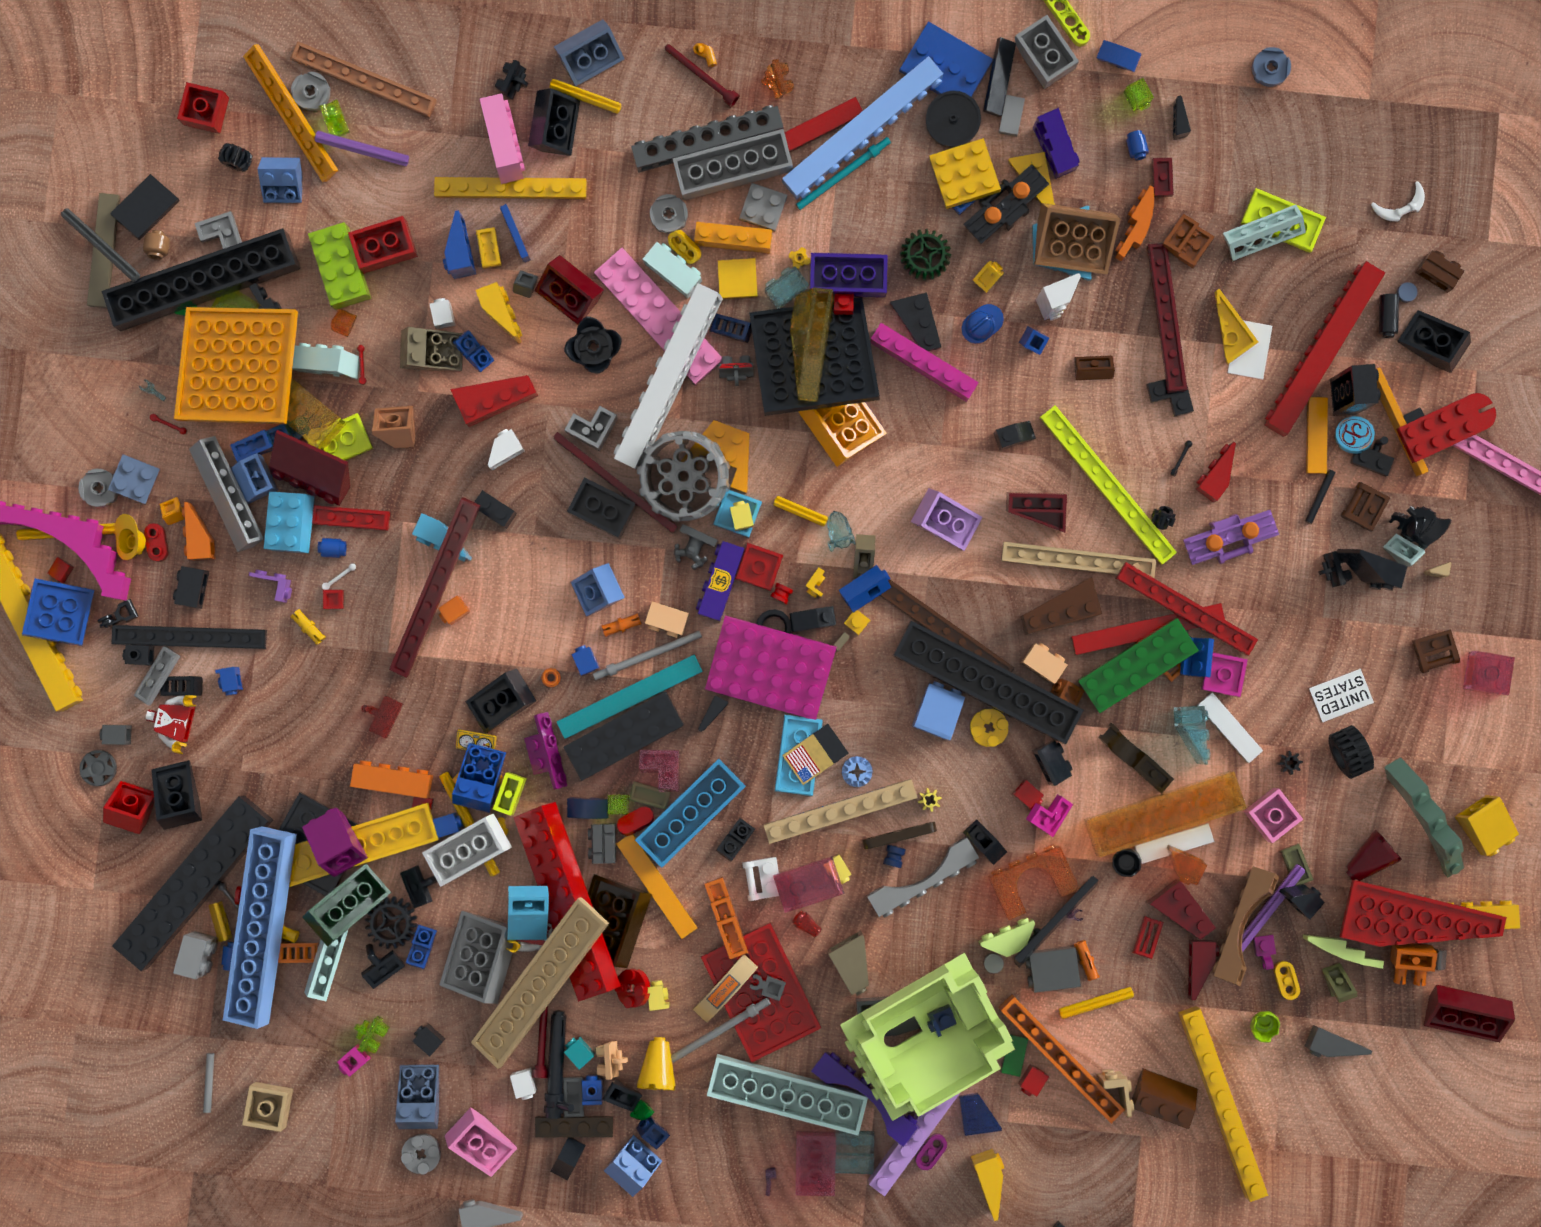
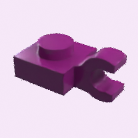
M1272 934L1255 936L1253 938L1255 956H1261L1263 969H1274L1271 955L1276 954L1274 936Z

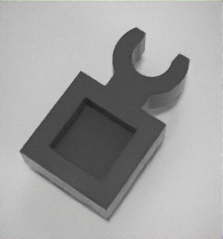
M753 974V978L758 979L759 983L758 985L750 984L749 987L753 990L763 989L761 995L780 1001L786 981L768 975L765 981L760 975Z

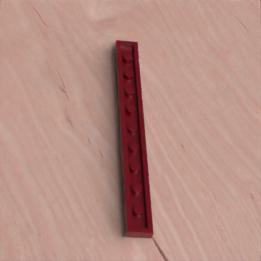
M464 497L461 498L389 670L406 678L409 676L481 505Z

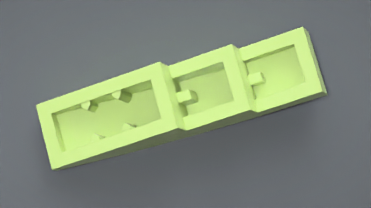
M1303 934V939L1337 957L1361 965L1383 969V960L1365 957V951L1362 949L1346 947V940Z

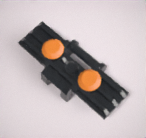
M1031 164L1012 182L1009 183L1006 179H1003L1000 184L1001 192L980 199L978 203L982 208L963 225L980 244L1004 224L1009 231L1014 227L1015 221L1021 216L1025 217L1029 214L1027 204L1043 191L1049 183ZM1007 190L1009 195L995 207H992L990 203Z

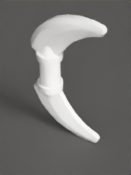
M1416 181V191L1412 201L1400 209H1385L1374 202L1371 206L1381 218L1398 222L1403 215L1409 212H1419L1425 199L1423 187Z

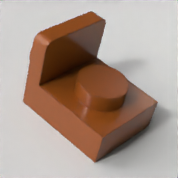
M1059 678L1053 684L1050 693L1077 706L1085 690L1067 680Z

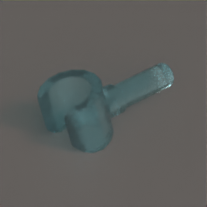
M144 380L148 383L147 388L144 389L139 386L142 391L152 393L162 401H165L166 397L156 391L153 383L148 380Z

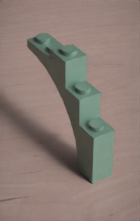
M1401 757L1386 765L1384 768L1387 779L1404 798L1422 825L1437 854L1443 873L1447 878L1453 874H1458L1464 869L1461 853L1464 852L1462 840L1447 825L1445 813L1431 799L1428 786Z

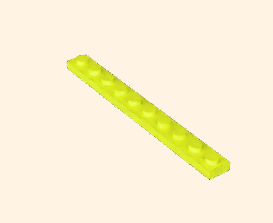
M1056 405L1040 417L1041 421L1156 560L1163 565L1177 553L1176 550Z

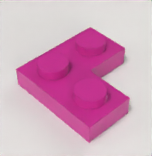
M1057 794L1048 810L1035 803L1026 820L1054 837L1073 804Z

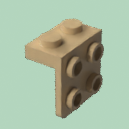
M1113 1069L1103 1070L1102 1073L1097 1074L1098 1082L1104 1089L1118 1088L1120 1105L1125 1109L1123 1113L1127 1118L1132 1117L1131 1112H1134L1133 1100L1129 1098V1092H1132L1130 1080H1127V1077L1121 1071L1114 1072Z

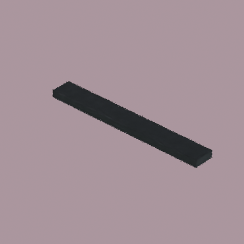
M112 625L111 644L266 649L267 630Z

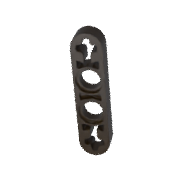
M934 821L866 838L862 841L866 850L936 832L937 827Z

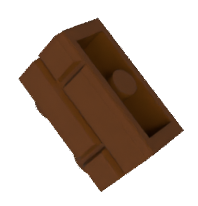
M1432 250L1424 257L1415 273L1448 293L1454 289L1464 270L1461 269L1459 263L1455 261L1450 262L1444 258L1445 255L1443 253Z

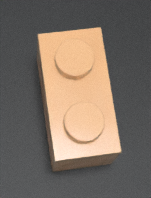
M652 601L645 624L649 625L648 629L659 632L662 629L667 631L666 635L677 638L678 635H683L689 613Z
M1039 643V645L1033 644L1021 663L1051 684H1055L1068 666L1064 663L1065 659L1057 653L1053 655L1048 652L1049 648L1042 643Z

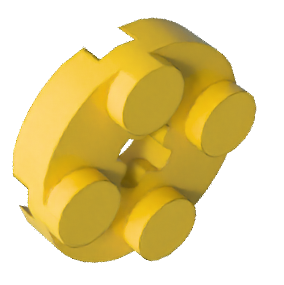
M983 709L972 717L970 733L973 740L979 745L994 747L1002 743L1007 737L1008 721L998 710ZM991 722L993 724L992 727L994 728V731H989V733H986V728L984 727V725H989Z

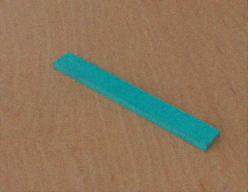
M694 654L557 721V724L564 739L703 672Z

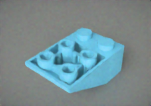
M421 513L412 535L417 537L416 541L429 547L431 543L434 544L433 548L439 551L448 527L439 520ZM463 547L458 559L465 562L466 559L471 561L472 557Z
M508 886L507 940H547L548 886Z

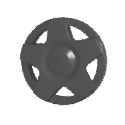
M102 750L87 753L80 763L81 777L92 786H104L110 783L117 772V764L114 757ZM97 753H101V754L98 756V758H96V757L93 756V755H94V754H97ZM109 759L112 762V766L108 765ZM110 775V777L106 781H104V776ZM92 777L94 782L90 781L88 778Z

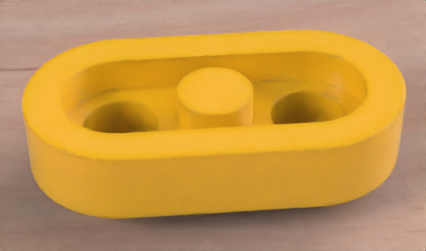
M676 230L669 234V246L686 263L693 264L701 258L700 248L683 231Z
M1279 961L1273 969L1279 993L1285 999L1294 1000L1300 994L1295 969L1291 963ZM1282 967L1286 968V972L1284 974H1281L1280 969ZM1291 986V991L1287 993L1286 987Z

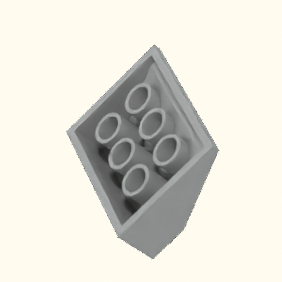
M461 911L439 985L482 1003L498 1004L513 954L506 950V948L510 949L513 947V943L507 942L508 924Z

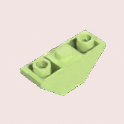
M1028 917L1017 921V925L1012 927L1006 925L1000 928V932L992 934V932L981 936L982 939L978 942L986 949L1009 957L1020 952L1028 944L1035 922L1033 919L1028 920Z

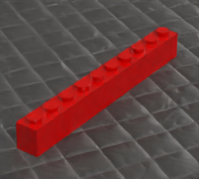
M1367 261L1355 267L1352 272L1354 277L1351 281L1348 280L1342 289L1345 291L1342 297L1338 296L1333 304L1334 310L1332 313L1329 312L1323 320L1325 325L1315 333L1313 345H1309L1303 353L1306 356L1303 361H1299L1295 366L1294 371L1296 373L1293 378H1288L1284 385L1286 387L1283 394L1280 393L1274 401L1276 406L1266 414L1264 419L1267 421L1264 426L1282 437L1289 434L1386 272Z

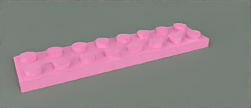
M621 248L602 264L594 274L664 350L666 341L668 339L671 340L674 334L672 329L675 323L679 322L682 317L681 312L630 255ZM705 338L686 375L694 385H697L715 369L722 359Z

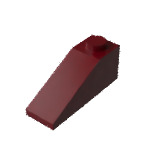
M1189 939L1188 998L1190 1000L1197 999L1216 962V957L1219 956V946L1213 940Z

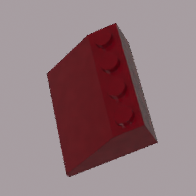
M279 430L276 431L269 463L272 477L279 481L284 480L294 488L304 489L312 496H319L329 504L340 506L350 489L348 462Z

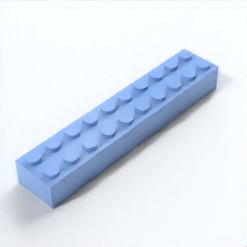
M263 826L250 829L223 1021L255 1029L269 1024L297 834Z

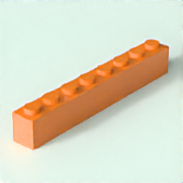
M1013 994L998 1007L1111 1124L1125 1111Z

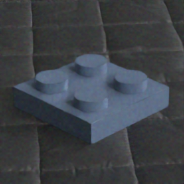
M122 454L108 490L146 504L160 469Z

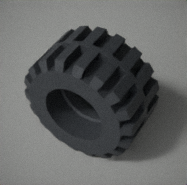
M1350 725L1329 735V747L1339 769L1349 779L1373 770L1374 758L1371 749L1362 733L1355 726Z

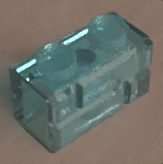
M790 267L786 268L781 272L782 276L777 280L773 278L765 284L764 292L777 309L786 305L809 287L808 282L796 267L792 269Z

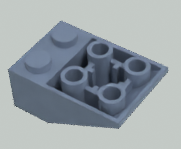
M400 1065L395 1118L397 1127L399 1129H438L439 1065Z

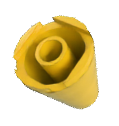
M654 1037V1041L649 1042L638 1078L637 1088L675 1091L676 1085L669 1042H666L663 1037Z

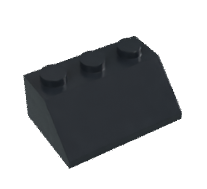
M552 88L538 90L528 146L546 153L571 156L580 100Z

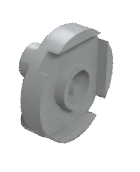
M308 72L304 75L301 74L293 81L291 92L294 101L300 108L307 111H320L329 101L331 88L325 78L319 73ZM312 87H314L315 93L311 96H308V92L306 90L312 89Z
M672 194L658 197L650 208L652 224L659 232L668 234L684 228L688 219L686 204ZM668 209L674 212L670 219L663 215Z
M92 469L85 473L86 475L80 480L79 494L89 505L106 507L117 500L118 494L108 490L114 474L104 469ZM98 483L103 486V490L100 493L94 489L98 486Z
M426 1133L410 1137L402 1148L401 1161L408 1170L416 1174H426L432 1171L441 1159L438 1141ZM424 1149L426 1157L419 1158L416 1151Z

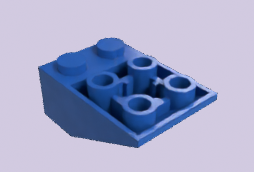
M469 743L452 793V803L490 813L506 752Z

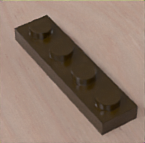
M536 1116L535 1138L613 1137V1116L565 1118L561 1116L558 1119Z

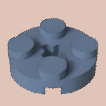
M1276 47L1262 50L1252 62L1254 80L1268 87L1282 84L1291 71L1289 57L1287 58L1284 51ZM1270 63H1273V66L1276 67L1273 71L1267 69Z

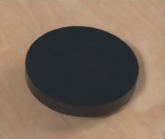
M947 91L938 95L931 102L926 113V126L930 136L937 143L945 147L954 148L969 143L976 136L981 124V113L976 101L961 91Z

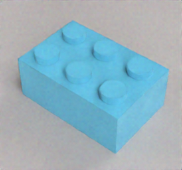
M269 491L264 549L309 554L314 496L301 493Z

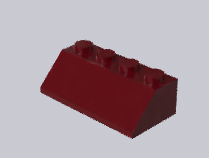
M1436 985L1428 999L1424 1026L1500 1043L1515 1021L1513 1001Z

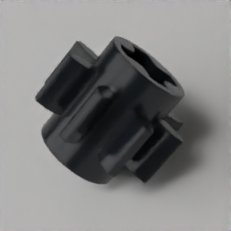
M1161 506L1159 510L1154 509L1151 521L1154 522L1158 529L1165 530L1168 528V525L1173 527L1176 514H1173V510L1170 507Z
M1287 751L1286 756L1279 755L1281 760L1277 765H1281V772L1288 770L1289 775H1293V770L1300 771L1299 764L1303 763V761L1297 758L1299 756L1298 753L1292 756L1291 751ZM1293 760V764H1286L1287 761Z

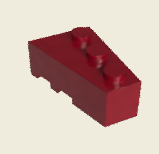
M1007 492V512L1061 532H1066L1067 494Z
M1174 880L1146 901L1150 906L1200 940L1216 929L1180 880Z

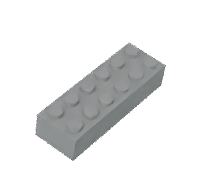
M783 129L672 158L684 201L782 175L793 170Z

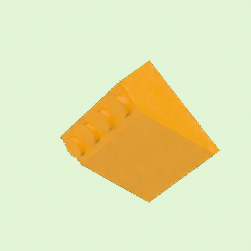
M865 402L798 411L836 467L845 463L887 434Z

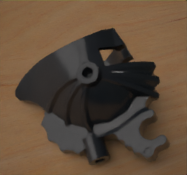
M1410 506L1406 510L1410 514L1409 516L1404 513L1394 512L1389 522L1392 523L1394 520H1397L1400 524L1397 529L1402 530L1400 534L1403 538L1410 542H1416L1418 547L1425 550L1430 544L1445 534L1452 520L1436 517V512H1433L1430 508L1423 506L1415 509L1413 506Z

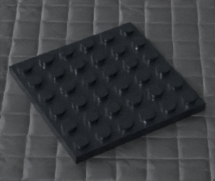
M862 297L854 298L853 315L834 314V301L749 313L764 416L880 400Z

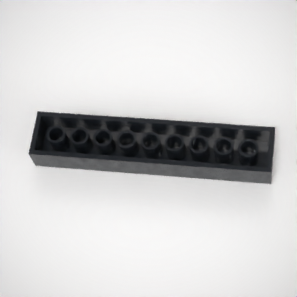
M282 228L143 276L135 282L129 281L103 290L102 294L113 327L119 331H124L186 309V307L199 305L248 288L252 284H259L300 269L290 236Z
M913 621L909 622L892 655L1062 744H1067L1084 711Z
M245 795L238 796L112 947L140 971L148 969L246 854L250 829L262 826L268 827L273 822V819Z

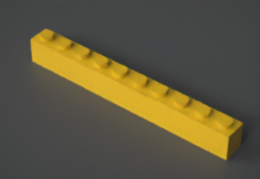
M0 533V602L56 712H63L83 701L81 697L82 691L73 682L74 676L71 670L66 668L64 664L65 658L60 651L58 652L55 646L57 642L22 636L31 591L27 584L23 583L21 579L22 573L18 567H15L12 561L14 557L4 545L5 539Z
M1197 1006L1180 1011L1178 1014L1243 1194L1249 1202L1269 1196L1202 1011Z

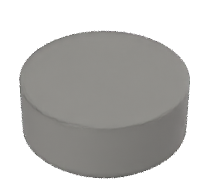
M991 953L985 957L984 967L988 972L998 973L1002 970L1004 962L998 954Z

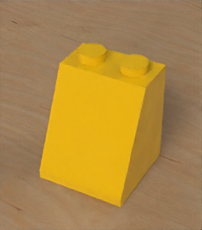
M1485 795L1455 816L1480 855L1491 857L1497 854L1500 847L1513 843L1515 837L1519 835L1499 796Z

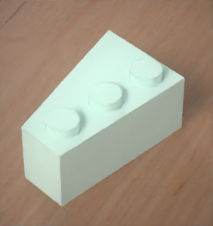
M299 343V346L294 347L292 370L322 375V373L333 374L335 377L346 375L351 377V379H358L359 356L345 351L344 347L333 345L332 348H327L326 345L316 344L315 347H311L310 344Z

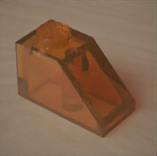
M1168 845L1167 850L1174 871L1180 878L1179 880L1187 885H1190V883L1198 885L1207 864L1201 858Z

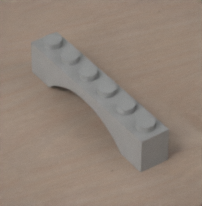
M964 837L949 846L941 864L925 879L902 887L881 886L866 896L878 916L883 915L885 918L894 912L893 909L900 906L902 908L910 903L909 899L916 896L919 898L927 893L926 889L933 886V888H936L944 883V878L948 876L953 878L960 873L959 870L965 866L970 868L977 863L976 859L979 856L968 838Z

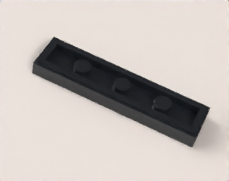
M1002 37L997 38L983 112L997 117L1003 114L1016 47L1015 42Z

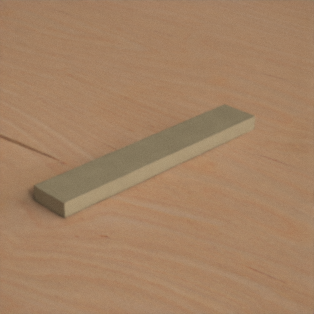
M99 193L95 233L114 250L117 220L110 213L119 205L120 196ZM94 246L87 305L90 307L107 308L102 291L110 288L113 263Z

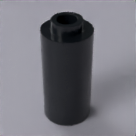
M1382 294L1379 296V334L1383 335V338H1394V335L1398 334L1399 295Z

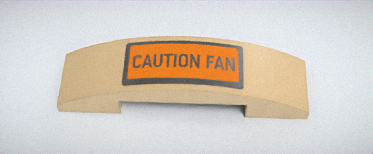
M742 955L713 989L693 1008V1011L704 1021L708 1022L742 987L758 966L747 956Z

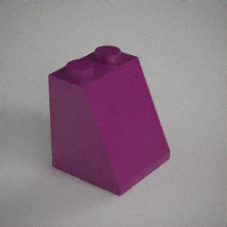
M338 808L326 811L324 815L310 820L308 824L302 827L318 866L333 877L368 858L346 816Z

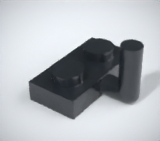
M1382 437L1377 439L1373 449L1368 448L1361 453L1353 454L1350 463L1382 476H1388L1394 458L1380 453L1381 447L1388 443V438Z
M419 865L400 873L414 909L432 902L427 887L437 883L435 876L424 879Z
M366 945L367 957L372 965L361 972V975L373 989L405 967L404 962L393 950L379 959L375 955L373 945Z

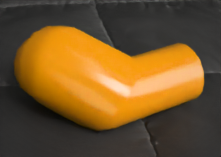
M696 43L693 46L694 53L706 58L708 67L717 65L713 49L703 43Z

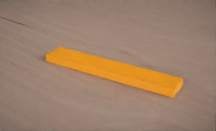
M1379 367L1377 368L1379 372L1377 389H1380V400L1417 477L1428 472V468L1424 459L1412 464L1396 431L1397 428L1407 423Z
M634 834L626 836L616 845L649 893L652 894V897L678 935L683 939L698 928L645 850L635 841L636 837Z

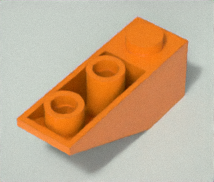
M184 502L182 516L185 519V526L183 527V535L186 538V545L184 546L185 556L191 561L216 559L215 540L193 504Z

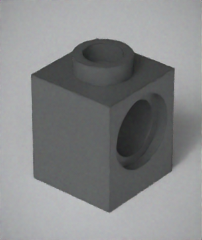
M102 725L99 734L102 744H131L132 725Z

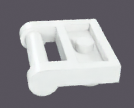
M776 857L742 862L749 895H747L748 901L782 896ZM755 866L759 868L762 886L761 893L756 891L753 867Z

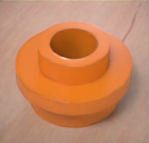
M548 668L542 673L541 679L545 686L555 687L560 683L561 675L558 670ZM550 674L555 676L554 681L548 680Z

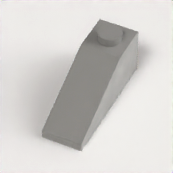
M474 1199L464 1201L458 1209L462 1227H492L521 1221L523 1217L521 1211L484 1201L475 1202Z

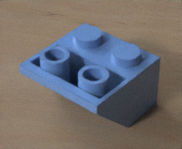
M262 157L257 170L263 203H301L303 175L300 158Z
M258 453L240 460L231 468L247 504L269 495V491H278L264 457Z
M633 1135L604 1169V1172L633 1197L645 1186L662 1160Z

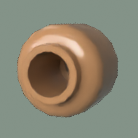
M152 230L151 233H147L144 237L143 251L150 259L162 260L163 257L168 255L170 239L164 235L163 231Z

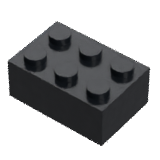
M584 477L567 512L621 539L637 504Z

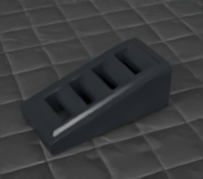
M1181 95L1176 97L1173 104V140L1185 138L1191 132Z
M169 676L161 688L160 696H202L203 678L200 676ZM169 681H171V692H169Z
M714 696L698 728L699 731H704L729 702Z

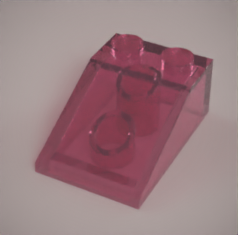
M832 856L773 875L785 913L844 894Z

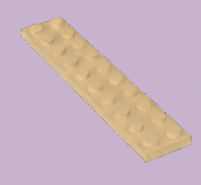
M582 897L577 898L471 1041L497 1069L504 1065L609 924Z

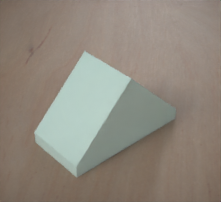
M1397 533L1383 546L1398 563L1408 567L1412 566L1425 553V550Z

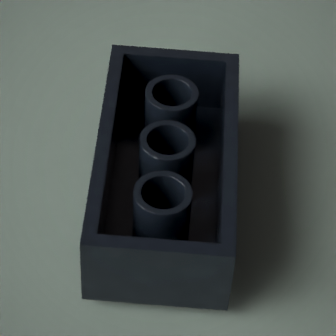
M1375 364L1352 365L1330 378L1333 416L1356 415L1379 403L1381 397L1380 389H1377L1379 372L1375 368Z

